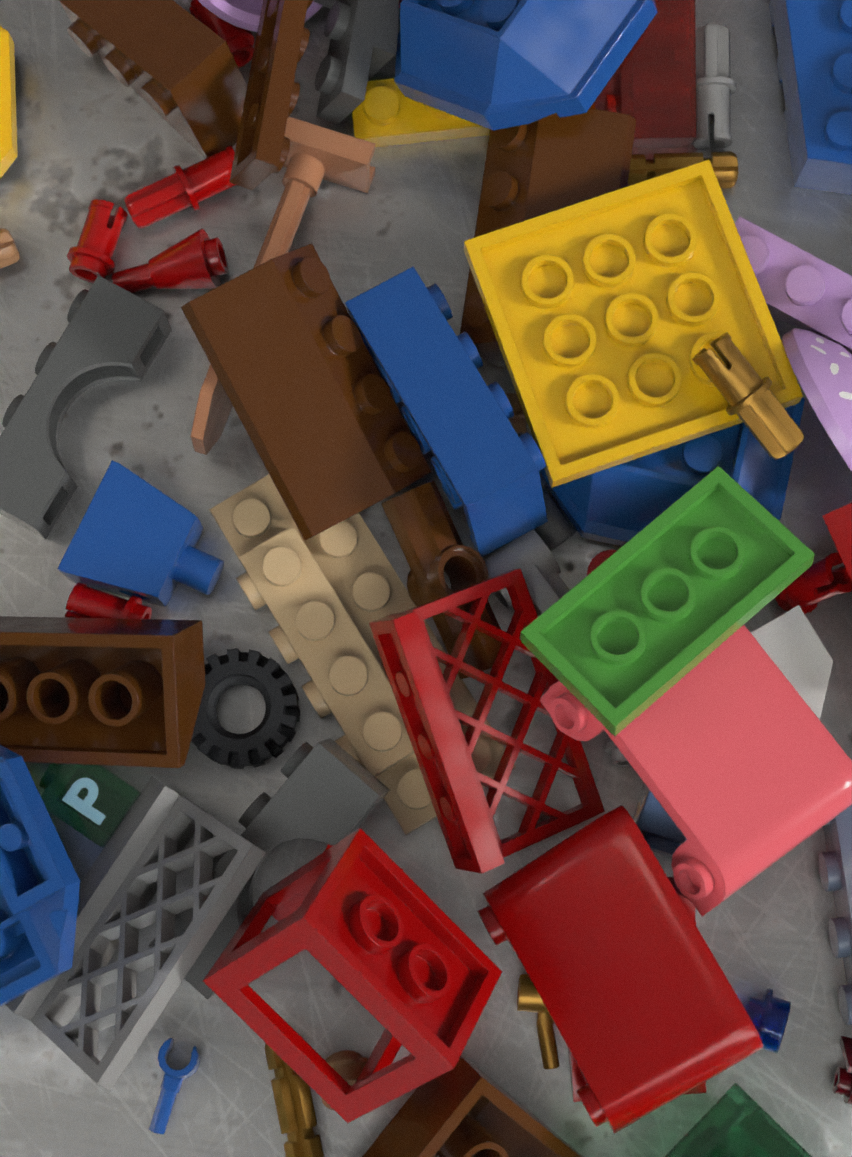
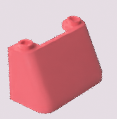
M745 625L740 627L615 737L560 681L553 684L539 699L551 715L556 727L577 741L587 742L605 731L687 840L677 847L672 855L673 877L680 892L691 901L702 917L852 805V760Z

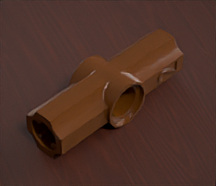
M434 480L381 503L410 567L407 576V589L409 597L415 606L488 579L485 561L473 548L463 545ZM444 571L450 579L451 589L445 582L443 575ZM473 601L460 605L457 608L468 613ZM487 601L480 619L501 629L490 603ZM444 613L432 616L448 654L451 655L463 623ZM475 630L463 662L481 671L492 668L502 642ZM458 672L460 680L468 678V676Z

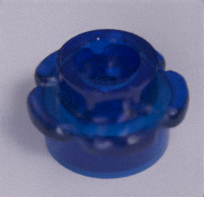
M770 988L766 989L762 1000L750 996L745 1010L761 1038L763 1050L777 1054L787 1025L791 1002L774 997L773 989Z

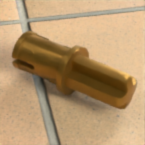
M728 332L720 335L709 344L723 360L725 367L711 348L708 350L703 348L692 360L701 367L729 403L725 409L729 416L737 414L771 458L776 460L784 457L796 449L804 439L803 432L769 388L773 384L769 377L760 378L732 342Z

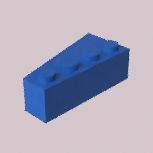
M770 0L769 11L771 25L775 27L779 55L777 58L779 83L782 82L786 106L784 119L794 187L852 195V0Z
M413 266L345 302L348 313L358 327L361 338L382 378L389 386L395 403L397 404L402 401L405 405L401 408L402 414L413 437L417 440L422 454H426L429 451L433 452L434 457L431 458V462L454 510L463 506L471 533L470 540L481 557L548 522L539 471L546 468L543 455L528 432L518 436L508 419L514 416V412L499 383L495 381L487 385L477 370L483 366V362L470 336L466 332L456 336L447 320L453 318V314L438 285L434 283L426 287Z

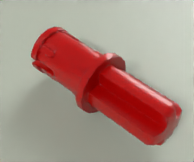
M231 145L226 147L225 150L185 169H182L178 164L173 167L174 174L127 195L124 199L125 206L133 223L138 228H145L190 206L193 211L199 210V202L235 186V184L229 182L235 154Z

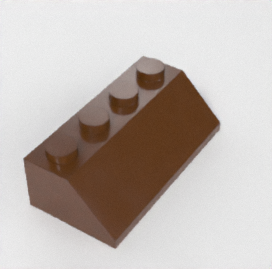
M589 108L587 113L559 118L557 113H554L529 124L494 131L490 129L474 238L627 187L636 119L628 114ZM469 268L460 334L466 332L470 336L481 358L503 369H507L473 274Z
M312 243L270 259L181 307L304 541L397 493L431 473L417 440L410 432L391 395L389 386L377 369L361 338L358 327L352 321L330 279L327 268L320 260Z
M0 616L1 746L21 755L25 762L181 768L185 765L205 688L202 620Z

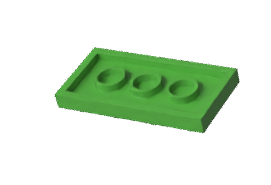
M717 466L521 631V643L615 737L813 564L815 553L722 468Z

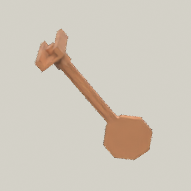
M292 117L287 118L284 136L290 139V149L283 166L287 168L282 179V184L285 188L253 268L289 252L309 198L316 196L322 179L368 194L375 176V167L370 166L375 152V143ZM211 364L199 392L190 436L194 451L204 455L209 453L221 437L233 407Z

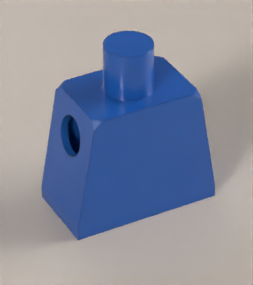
M112 460L57 569L67 579L76 584L81 582L94 589L128 598L138 596L142 598L143 602L166 606L178 583L184 584L205 595H210L221 576L224 561L196 548L204 530L197 516L123 465Z

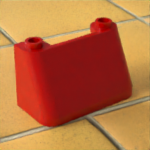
M623 805L595 819L482 893L487 906L478 910L477 913L494 944L498 946L508 941L513 951L517 954L573 1055L586 1082V1085L576 1090L596 1128L608 1122L615 1134L763 1049L761 1038L744 1006L640 829Z

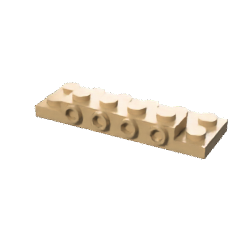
M269 474L209 509L246 570L245 573L236 577V580L255 611L267 605L279 625L270 630L269 634L287 664L299 658L312 679L301 686L320 719L332 713L345 735L335 740V742L390 789L384 796V800L406 836L437 817L369 625L370 622L390 614L401 613L417 606L409 597L407 589L361 515L357 513L304 541ZM424 620L432 646L445 652L428 623ZM438 662L443 674L446 665ZM457 674L449 693L455 710L472 717L477 702L464 681L460 680ZM486 719L484 724L491 727L490 723ZM460 724L463 734L465 735L468 727ZM481 733L471 757L476 771L493 779L505 748L502 743Z

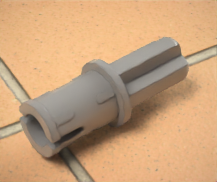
M709 23L706 26L697 28L694 32V80L688 84V93L694 96V136L692 138V145L698 149L710 150V126L714 125L716 149H722L732 144L730 95L736 92L737 83L730 78V31L727 26Z

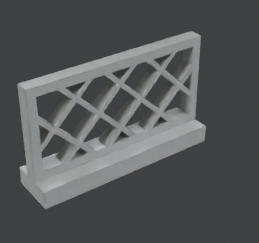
M151 777L80 883L79 897L81 901L77 912L72 968L5 1005L13 1013L31 1021L96 1084L112 1090L266 852L156 778ZM195 833L194 846L183 850ZM235 848L238 852L223 875L213 879V857ZM194 866V888L176 895V873ZM157 890V903L146 907ZM193 908L191 924L183 935L175 938V915ZM156 923L155 946L138 953L139 930ZM119 948L118 961L107 965ZM154 966L153 982L144 995L136 997L137 973ZM117 981L116 1006L100 1011L101 987ZM80 1007V1020L68 1024ZM115 1025V1039L100 1061L97 1058L99 1031Z

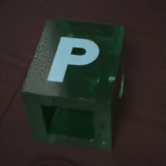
M51 763L39 783V786L45 790L41 798L47 811L102 848L105 847L131 806L141 794V790L104 765Z

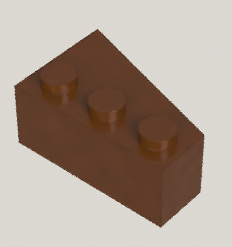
M59 0L72 22L67 28V32L77 46L89 57L97 54L103 59L106 67L120 83L126 87L130 86L204 159L237 143L247 83L224 39L173 0Z

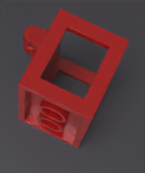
M359 828L264 891L203 982L327 1104L349 1123L454 1069L502 971ZM271 916L278 921V923L260 933ZM306 949L385 1028L355 1084L350 1085L248 984ZM403 1045L411 1054L393 1063L399 1049Z

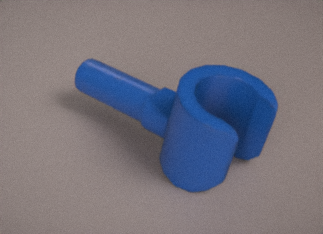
M169 1038L162 1044L158 1054L159 1065L165 1073L160 1086V1095L149 1126V1130L157 1134L165 1133L176 1095L180 1091L183 1079L190 1078L195 1074L200 1065L199 1051L194 1045L191 1061L188 1066L181 1070L170 1068L168 1056L173 1048V1038Z

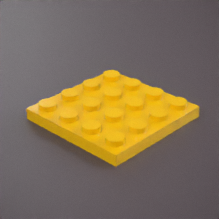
M709 159L464 241V253L530 432L545 460L546 468L544 470L551 488L743 423L737 414L729 416L725 411L729 403L701 367L692 360L703 348H706V350L711 348L725 367V363L709 343L726 332L731 336L732 342L760 378L769 377L773 384L769 389L784 408L798 404L803 398L798 381Z

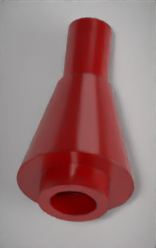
M201 228L149 259L148 263L112 273V282L130 293L153 287L157 289H215L221 285V275L228 273V262L220 239L218 237L210 239L206 231Z

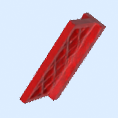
M521 568L509 570L404 612L390 614L369 623L455 869L480 874L505 864L504 857L605 812L581 741H577L561 732L554 724L557 734L549 754L523 743L536 710L551 717L539 699L542 694H545L559 680L519 639L521 631L538 618ZM507 588L515 611L507 632L480 619L490 594ZM473 601L468 613L457 608L460 605ZM444 613L463 623L451 655L432 646L424 623L425 619ZM475 630L502 642L490 674L463 662ZM514 649L531 657L536 671L528 693L502 681ZM438 662L446 665L443 674ZM458 672L485 684L472 717L455 710L449 694ZM497 691L523 703L511 736L484 724ZM460 724L468 727L465 735L463 734ZM480 733L506 745L493 779L477 772L471 757ZM519 752L544 764L532 797L506 786ZM563 755H565L568 764L562 762ZM557 771L573 778L581 804L564 812H560L545 804ZM482 785L489 788L486 797ZM502 795L527 806L518 832L504 839H500L493 820ZM541 813L550 817L537 823Z

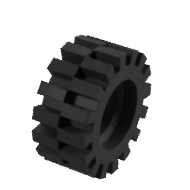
M238 648L227 649V654L218 657L215 653L206 658L208 663L205 665V688L191 741L200 752L212 761L235 769H244L246 766L256 768L265 765L264 761L272 757L276 759L284 752L282 749L287 742H292L296 734L297 721L300 722L299 697L288 674L271 657L268 659L261 652L249 649V652H240ZM236 685L254 687L263 695L266 705L265 715L259 726L243 734H235L225 730L220 725L216 714L217 703L221 695L227 689Z

